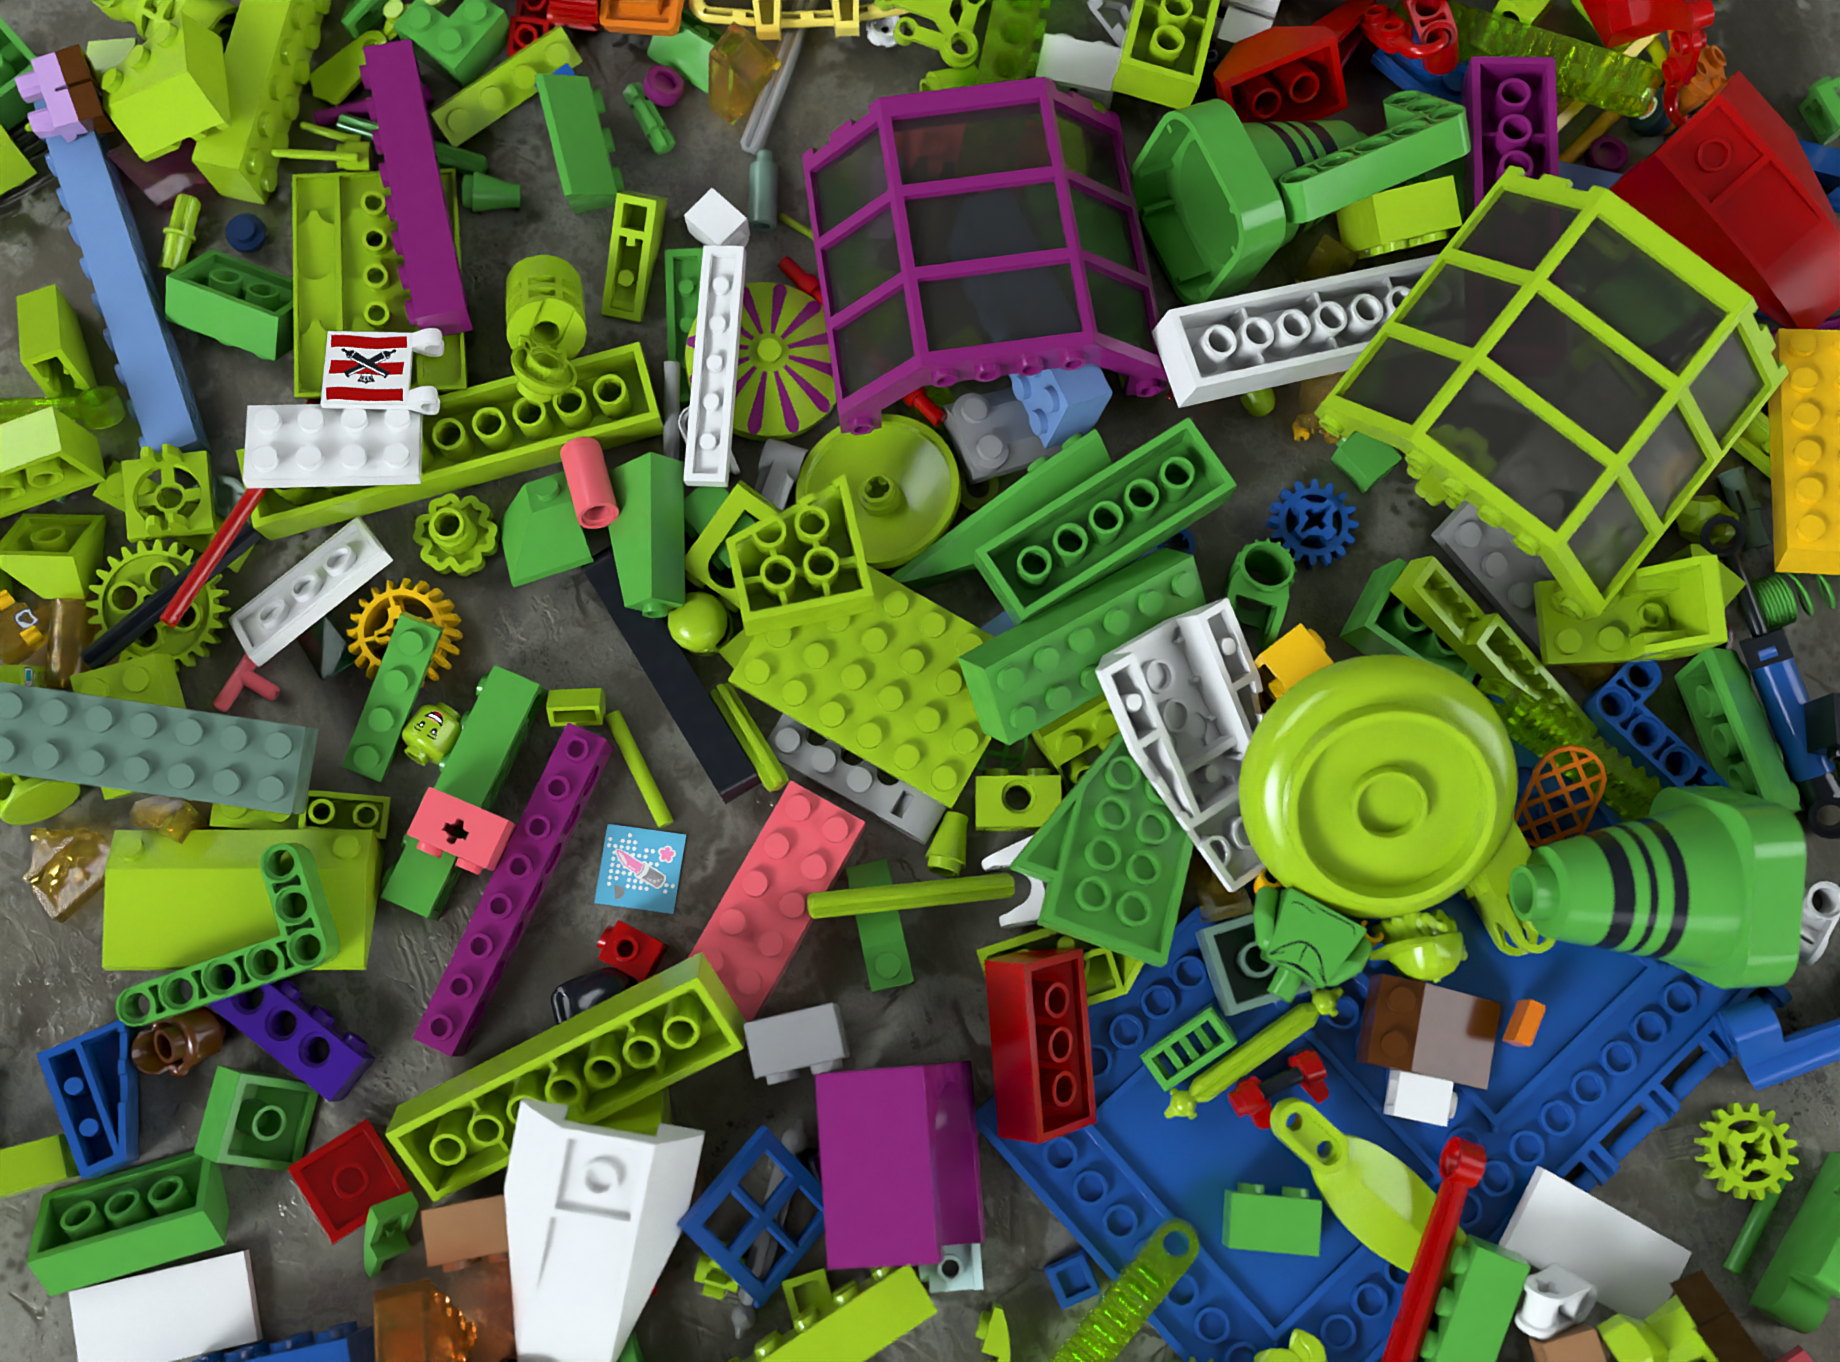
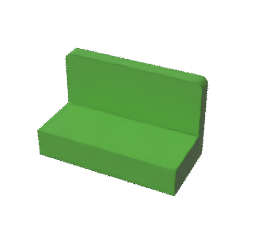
M683 8L680 30L677 35L672 37L653 35L647 55L662 66L673 69L680 77L704 92L711 93L715 91L723 66L739 60L744 45L710 24L699 20Z

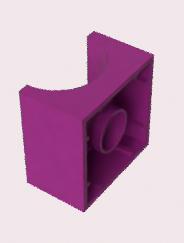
M971 1061L815 1074L828 1269L939 1264L943 1262L942 1246L982 1243L986 1241Z

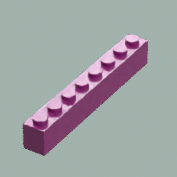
M407 39L363 47L366 64L359 65L365 90L371 89L372 96L366 97V104L371 122L377 121L379 129L372 130V136L377 154H384L385 162L378 163L383 186L384 188L390 187L392 195L385 197V203L390 221H397L398 230L391 231L397 256L403 255L405 264L398 265V271L403 289H410L412 299L405 300L410 325L418 324L420 330L427 328L439 329L442 336L471 331L473 328L420 68L412 41Z

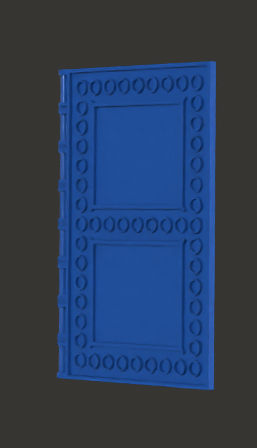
M1476 673L1471 684L1480 691L1496 710L1507 730L1513 747L1518 778L1516 810L1530 780L1532 771L1542 756L1552 750V748L1481 675ZM1558 754L1553 756L1557 767L1567 764ZM1549 760L1541 769L1540 774L1552 770ZM1573 769L1560 773L1566 786L1581 781V778ZM1555 775L1540 781L1545 794L1561 788ZM1535 784L1527 801L1540 796ZM1584 786L1569 791L1574 805L1589 799ZM1564 794L1548 800L1553 813L1569 807ZM1601 799L1585 833L1624 822ZM1543 802L1527 808L1532 821L1548 815ZM1589 806L1577 810L1581 822L1583 821L1589 809ZM1523 811L1517 821L1518 826L1528 823ZM1572 813L1556 818L1561 832L1577 826ZM1551 821L1535 826L1540 839L1556 834ZM1531 829L1522 831L1524 837L1535 840ZM1577 833L1566 836L1564 839L1575 837ZM1529 845L1531 851L1533 852L1536 848ZM1267 869L1264 874L1266 880L1275 884L1277 879ZM1258 876L1234 892H1228L1221 883L1175 925L1166 965L1159 968L1144 962L1128 994L1088 1006L1097 1123L1041 1144L1001 1138L998 1136L994 1093L975 1111L976 1125L1184 1362H1189L1190 1357H1194L1196 1362H1208L1209 1358L1213 1359L1214 1362H1254V1356L1261 1351L1270 1348L1289 1350L1290 1337L1295 1328L1309 1332L1322 1343L1325 1348L1327 1362H1376L1384 1354L1394 1318L1397 1317L1402 1303L1401 1296L1409 1273L1366 1247L1337 1219L1320 1194L1310 1167L1274 1135L1271 1128L1259 1129L1254 1126L1250 1116L1245 1115L1239 1118L1229 1102L1227 1093L1234 1090L1237 1082L1212 1100L1197 1103L1195 1109L1197 1116L1194 1119H1189L1188 1116H1176L1167 1119L1163 1113L1170 1105L1171 1089L1164 1092L1140 1058L1141 1053L1210 1003H1214L1221 1013L1195 932L1253 914L1256 899L1253 884ZM1284 885L1278 893L1279 895L1283 889H1287ZM1457 892L1439 904L1420 912L1432 914L1435 909H1440L1446 916L1451 915L1457 925L1458 932H1462L1468 957L1466 960L1460 961L1453 973L1441 978V982L1432 984L1431 981L1422 982L1501 1003L1488 1088L1487 1090L1454 1083L1452 1092L1457 1094V1107L1453 1118H1448L1447 1127L1383 1114L1391 1069L1355 1062L1370 976L1386 974L1403 978L1389 960L1371 961L1368 959L1364 969L1357 976L1337 986L1326 985L1324 988H1318L1319 990H1331L1337 987L1343 989L1344 993L1339 998L1336 1008L1339 1011L1338 1015L1335 1017H1331L1330 1014L1320 1015L1312 1028L1246 1075L1249 1077L1256 1076L1262 1082L1287 1070V1059L1294 1055L1296 1050L1302 1047L1315 1050L1327 1072V1077L1324 1078V1081L1329 1090V1096L1318 1104L1297 1084L1270 1098L1271 1111L1277 1103L1285 1098L1295 1097L1307 1102L1341 1133L1354 1135L1370 1141L1402 1161L1428 1185L1436 1196L1443 1180L1439 1173V1161L1447 1141L1451 1137L1457 1136L1482 1145L1486 1151L1485 1170L1479 1183L1471 1189L1468 1188L1459 1225L1466 1236L1470 1234L1496 1244L1502 1238L1537 1166L1562 1179L1579 1164L1583 1172L1571 1184L1586 1193H1589L1596 1185L1602 1187L1621 1168L1619 1163L1657 1125L1663 1127L1682 1108L1680 1103L1717 1066L1724 1067L1737 1054V1050L1730 1052L1714 1025L1712 1014L1744 1001L1757 987L1723 989L1662 960L1558 940L1545 952L1537 954L1528 953L1517 957L1510 956L1501 952L1495 945L1470 900H1465ZM1344 916L1358 925L1363 920H1367L1368 923L1365 925L1366 933L1372 938L1376 935L1371 931L1372 926L1382 921V919ZM1523 927V934L1527 939V933ZM1505 930L1504 936L1507 943L1512 947L1519 948ZM1539 934L1536 945L1542 943L1545 937ZM1382 941L1379 942L1373 948V950L1383 947L1384 945ZM1783 985L1760 987L1763 993L1760 999L1765 1005L1770 1003L1773 1010L1777 1007L1784 1008L1792 1000V995ZM1310 991L1295 995L1292 1003L1278 1000L1234 1015L1223 1016L1238 1037L1237 1044L1173 1088L1176 1087L1178 1090L1188 1091L1192 1081L1298 1004L1311 1002L1312 994ZM1532 999L1545 1005L1546 1010L1532 1046L1515 1047L1502 1041L1517 1000ZM1208 1020L1202 1024L1214 1043L1221 1039ZM1193 1031L1187 1034L1200 1054L1206 1050ZM1178 1041L1172 1044L1184 1063H1189L1191 1058ZM1700 1045L1704 1053L1666 1089L1660 1082ZM1164 1051L1157 1055L1171 1075L1178 1071ZM1640 1104L1644 1112L1605 1150L1599 1142ZM1292 1113L1288 1117L1286 1122L1287 1126H1290L1294 1122L1295 1113ZM1325 1141L1318 1145L1317 1153H1321L1324 1150ZM1238 1182L1264 1184V1193L1282 1194V1186L1308 1188L1309 1197L1322 1200L1319 1257L1232 1249L1223 1245L1225 1189L1237 1190ZM1437 1316L1429 1323L1427 1329H1433ZM1419 1353V1355H1418V1358H1417V1361H1416V1362H1420L1421 1359H1422V1356H1420V1353Z

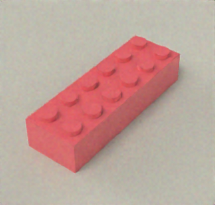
M791 780L688 957L690 958L700 952L704 954L747 1023L759 1019L815 920L808 913V895L832 890L867 828L865 821Z

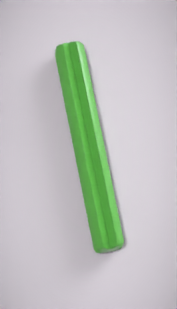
M347 113L339 116L336 123L337 131L346 134L362 135V141H369L375 147L372 130L379 129L378 123ZM434 140L440 167L456 169V172L465 175H474V171L482 174L486 173L488 162L485 156Z

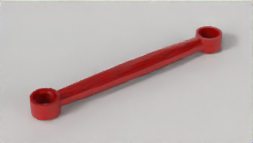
M1453 1136L1447 1141L1442 1150L1439 1161V1173L1443 1180L1401 1296L1402 1303L1397 1317L1394 1318L1381 1362L1417 1361L1452 1250L1468 1188L1471 1189L1479 1183L1485 1170L1486 1151L1480 1144Z

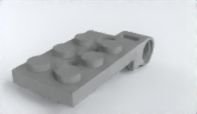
M782 714L767 739V743L781 764L870 812L873 817L890 825L911 839L926 845L944 814L946 806L900 780L890 786L882 784L879 778L881 769L865 760L855 766L846 764L844 762L846 749L829 739L821 746L811 745L808 740L811 729Z

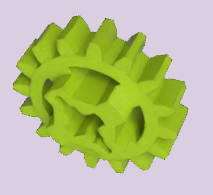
M1739 1102L1727 1103V1112L1721 1108L1711 1110L1715 1122L1701 1121L1699 1124L1707 1132L1706 1137L1694 1138V1143L1704 1146V1153L1695 1156L1696 1161L1708 1163L1709 1168L1702 1174L1704 1178H1719L1716 1190L1728 1192L1733 1187V1197L1745 1200L1749 1192L1752 1199L1763 1200L1765 1199L1764 1188L1774 1194L1782 1192L1777 1180L1792 1181L1794 1177L1785 1170L1787 1164L1794 1165L1799 1162V1159L1788 1155V1149L1798 1145L1797 1140L1785 1139L1783 1136L1790 1127L1788 1123L1774 1124L1773 1120L1776 1112L1764 1110L1759 1114L1757 1103H1746L1743 1109ZM1744 1120L1750 1122L1749 1125H1744L1740 1132L1728 1128V1126L1737 1121ZM1741 1143H1748L1746 1150L1751 1153L1750 1159L1744 1158L1746 1152L1740 1148ZM1718 1147L1720 1148V1151H1721V1155H1722V1159H1723L1722 1162H1721V1159H1720V1156H1719V1149H1718ZM1751 1170L1764 1174L1752 1181L1742 1180L1743 1177H1748Z

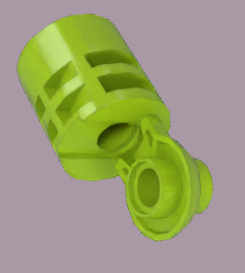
M91 0L111 19L123 23H134L138 35L144 41L152 37L163 22H169L182 11L222 38L224 54L239 6L228 0Z
M544 254L526 257L513 266L506 278V336L510 348L513 350L511 364L518 379L516 384L517 390L531 401L545 403L550 401L553 395L563 393L573 387L578 378L575 367L569 360L578 355L584 347L587 329L583 284L579 273L569 262L562 258Z

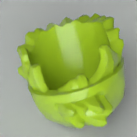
M1435 909L1432 914L1419 911L1404 916L1391 917V919H1382L1380 923L1374 924L1371 928L1374 934L1380 931L1384 934V939L1382 940L1384 946L1373 950L1369 959L1371 961L1389 960L1398 974L1409 980L1419 982L1431 981L1432 984L1441 982V978L1453 973L1460 961L1466 960L1468 957L1462 932H1458L1454 918L1451 915L1446 916L1440 909Z

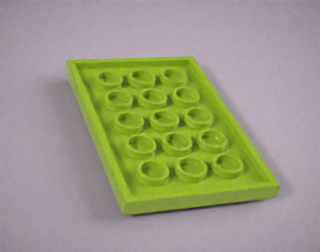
M867 565L874 594L873 611L753 636L730 675L729 683L952 809L992 738L982 732L958 657L995 638L994 636Z

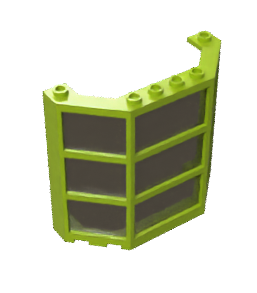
M1510 165L1313 414L1320 418L1318 421L1320 426L1333 436L1339 437L1341 434L1348 439L1354 431H1357L1406 454L1405 460L1410 466L1424 474L1429 471L1442 481L1440 486L1448 495L1459 501L1465 499L1478 509L1476 513L1482 521L1494 528L1501 526L1514 536L1512 539L1513 543L1520 550L1532 556L1539 555L1560 584V587L1556 588L1551 594L1560 602L1558 607L1575 620L1582 618L1584 621L1599 617L1789 372L1785 363L1775 362L1771 354L1776 344L1767 325H1757L1753 314L1758 309V306L1753 296L1607 188L1593 185L1586 192L1571 188L1573 183L1570 179L1544 173L1537 180L1525 177L1526 173L1523 168Z

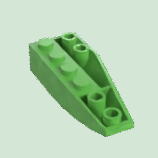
M1093 429L1086 435H1083L1082 432L1076 433L1062 444L1061 448L1063 450L1053 457L1049 458L1048 455H1044L1038 458L1027 468L1028 474L978 511L966 517L958 526L907 564L892 568L890 570L891 576L889 577L911 590H916L978 572L979 570L974 564L975 549L1113 464L1096 429Z

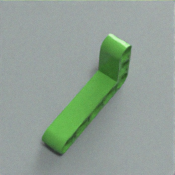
M1415 90L1401 91L1386 97L1383 100L1387 130L1288 171L1279 177L1286 220L1289 223H1305L1315 220L1468 154L1471 151L1466 108L1463 105Z
M277 843L267 847L262 853L260 869L281 933L280 936L125 989L118 996L115 1005L116 1014L124 1024L133 1027L159 1022L333 961L338 955L340 942L311 851L299 843ZM286 851L291 853L294 858V867L289 874L283 872L280 867L281 856ZM299 893L305 896L308 904L303 916L298 915L293 908L294 898ZM311 935L317 937L321 943L320 954L316 958L310 956L306 950V943ZM268 950L275 952L278 957V967L274 972H271L265 966L264 958ZM227 964L233 967L236 973L235 983L232 986L227 985L223 980L222 973ZM185 979L193 986V995L189 1001L181 994V984ZM142 994L146 995L150 1000L151 1007L147 1015L141 1012L139 1008V999Z

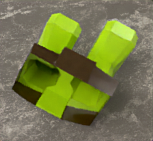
M1703 1270L1669 1283L1675 1296L1646 1319L1642 1320L1616 1314L1596 1326L1619 1362H1700L1703 1360L1705 1362H1768Z

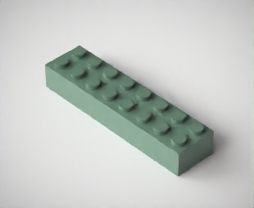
M0 682V772L286 814L305 813L319 729Z

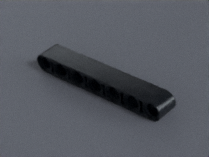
M612 545L593 555L594 562L582 565L583 571L724 803L731 802L762 783L677 642L672 638L662 618H648L642 615V611L624 606Z

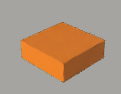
M1532 999L1517 1000L1502 1041L1515 1047L1532 1046L1546 1010L1545 1005Z

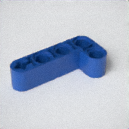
M1656 661L1625 662L1612 670L1583 702L1582 711L1598 728L1597 733L1659 791L1668 787L1724 786L1730 788L1716 771L1642 704L1661 682L1662 673ZM1629 670H1633L1640 676L1641 687H1637L1631 682ZM1602 699H1606L1612 704L1614 709L1613 716H1609L1603 711L1601 706ZM1634 728L1641 730L1644 734V746L1638 744L1634 739ZM1666 757L1672 759L1676 764L1677 773L1675 776L1666 769Z

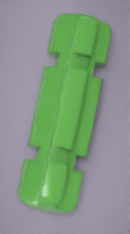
M630 83L626 86L627 89L623 92V97L630 108L634 107L632 113L647 138L651 137L649 143L658 155L671 152L676 142L670 130L664 129L667 125L657 107L650 99L647 100L648 97L643 91L642 83Z

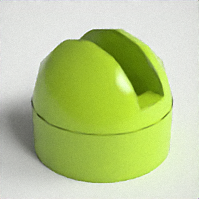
M1272 387L1248 392L1240 397L1245 409L1251 415L1257 417L1270 413L1276 403Z

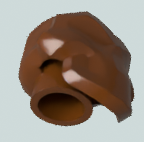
M203 1006L159 1022L150 1023L151 1029L139 1032L134 1039L129 1054L130 1062L133 1067L145 1074L157 1076L168 1071L170 1076H186L190 1070L199 1066L204 1058L220 1052L223 1037L226 1033L224 1021L218 1014Z

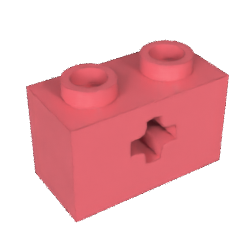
M429 786L406 835L419 840L416 846L417 849L441 858L443 851L458 856L456 866L480 875L483 868L495 871L517 825L505 818ZM456 827L469 832L466 840L452 835Z

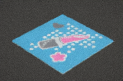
M607 824L594 903L674 914L686 834Z

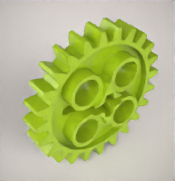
M156 539L153 550L149 542L140 540L137 544L138 553L131 547L123 546L121 547L123 560L118 557L108 556L107 560L112 570H96L97 575L104 580L103 584L89 585L91 591L99 594L98 600L86 602V606L98 609V615L90 618L88 623L101 624L103 628L94 636L95 640L162 587L160 575L166 568H171L176 576L198 558L199 551L197 549H189L183 555V543L173 542L168 550L166 540ZM217 574L207 582L191 603L196 613L193 624L187 627L180 620L177 626L173 628L160 620L154 625L158 632L157 641L150 646L144 641L142 635L121 652L118 663L152 653L171 654L177 673L180 672V660L187 667L196 666L194 653L201 657H209L211 654L205 644L207 642L212 644L221 643L220 638L213 633L215 628H228V624L218 619L219 614L231 611L230 607L219 604V599L229 594V590L216 589L215 584L223 578L222 574ZM129 587L133 588L137 594V602L131 609H128L123 602V594Z

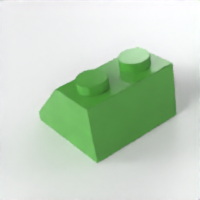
M218 1065L194 1153L216 1163L288 1171L287 1167L302 1158L319 1093L302 1080L261 1071Z

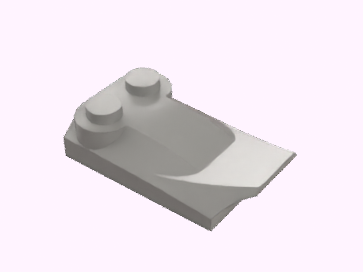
M1012 387L983 395L967 393L960 396L956 402L944 405L941 409L947 414L943 422L969 485L1026 469L1038 458L1044 455H1048L1051 458L1063 450L1061 448L1062 444L1047 449L1044 448L1039 435L1033 433L1029 423V415L1023 402L1015 397Z

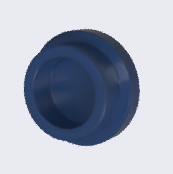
M242 213L229 221L226 226L225 236L228 243L235 250L242 253H254L265 245L267 229L258 216L251 213Z

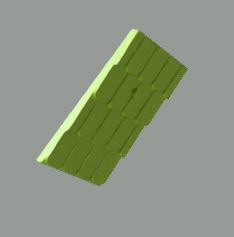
M440 169L462 274L456 169ZM379 171L292 174L294 397L297 400L321 399L328 331L399 333L420 331L418 324L410 325L405 300L412 299L410 289H403L398 271V265H403L405 262L403 255L397 256L391 231L398 230L397 221H390L385 203V197L392 195L390 187L384 188ZM374 240H383L379 246H371ZM465 332L442 336L445 346L444 353L440 357H430L413 352L410 390L422 386H433L437 389V392L441 393L467 390Z

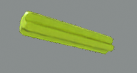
M730 683L717 685L710 692V698L769 792L780 790L789 782L788 775Z

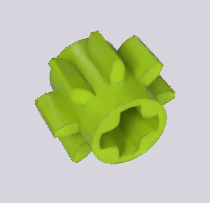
M721 1241L725 1246H727V1245L729 1244V1243H726V1242ZM702 1250L694 1276V1281L705 1284L702 1295L722 1300L725 1297L726 1290L737 1293L739 1285ZM740 1258L739 1260L746 1265L747 1260Z

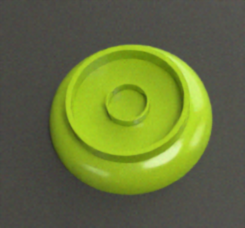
M1386 654L1354 657L1321 668L1289 688L1263 716L1250 739L1242 762L1239 779L1240 812L1246 834L1258 858L1268 871L1286 888H1292L1340 915L1364 919L1399 917L1422 911L1450 898L1465 888L1490 863L1504 841L1513 819L1518 789L1517 765L1510 738L1498 713L1480 691L1463 677L1433 662L1410 656Z

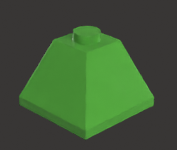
M565 471L525 483L498 522L513 587L594 562L585 527H582L577 521Z

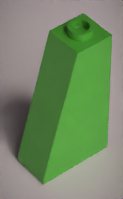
M649 452L608 471L619 509L618 518L608 525L624 606L642 611V615L648 618H662L668 615V611L685 605L684 463L680 460Z

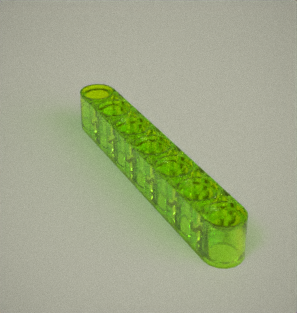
M1398 0L1393 11L1407 22L1400 0ZM1447 0L1457 27L1459 62L1461 63L1463 60L1470 62L1472 56L1555 57L1557 94L1633 118L1646 114L1664 79L1661 69L1650 62L1453 0Z

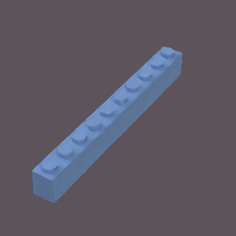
M44 99L33 102L36 110L47 107ZM97 130L76 135V139L69 143L61 135L42 138V141L47 143L50 152L45 154L46 162L53 175L58 177L61 185L56 190L58 198L64 209L70 213L72 222L68 223L70 234L75 243L81 246L84 257L79 259L81 268L87 279L92 281L95 293L91 294L93 304L97 312L102 317L104 316L107 328L103 329L104 338L109 348L116 352L119 364L115 365L117 377L121 384L128 389L131 400L126 402L128 411L132 419L140 425L143 436L138 438L141 449L143 446H149L157 453H162V444H170L178 447L182 453L206 450L209 454L213 453L169 321L165 320V309L106 134H99Z

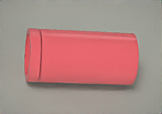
M590 437L570 440L561 448L560 456L577 521L582 527L589 529L608 526L618 518L619 509L601 445L596 439Z

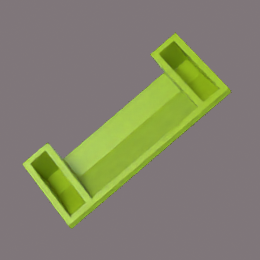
M373 829L115 830L105 868L102 968L105 971L181 970L280 936L281 933L260 869V859L266 848L273 844L299 843L306 846L314 857L340 942L338 955L333 961L311 970H366L385 851ZM288 851L281 856L280 867L286 874H289L294 867V858ZM299 893L294 898L293 908L298 915L303 916L308 904L305 896ZM311 935L307 940L306 950L313 958L320 954L321 943L317 937ZM268 950L264 958L265 966L268 970H276L278 967V957L272 950ZM228 964L224 968V970H234Z

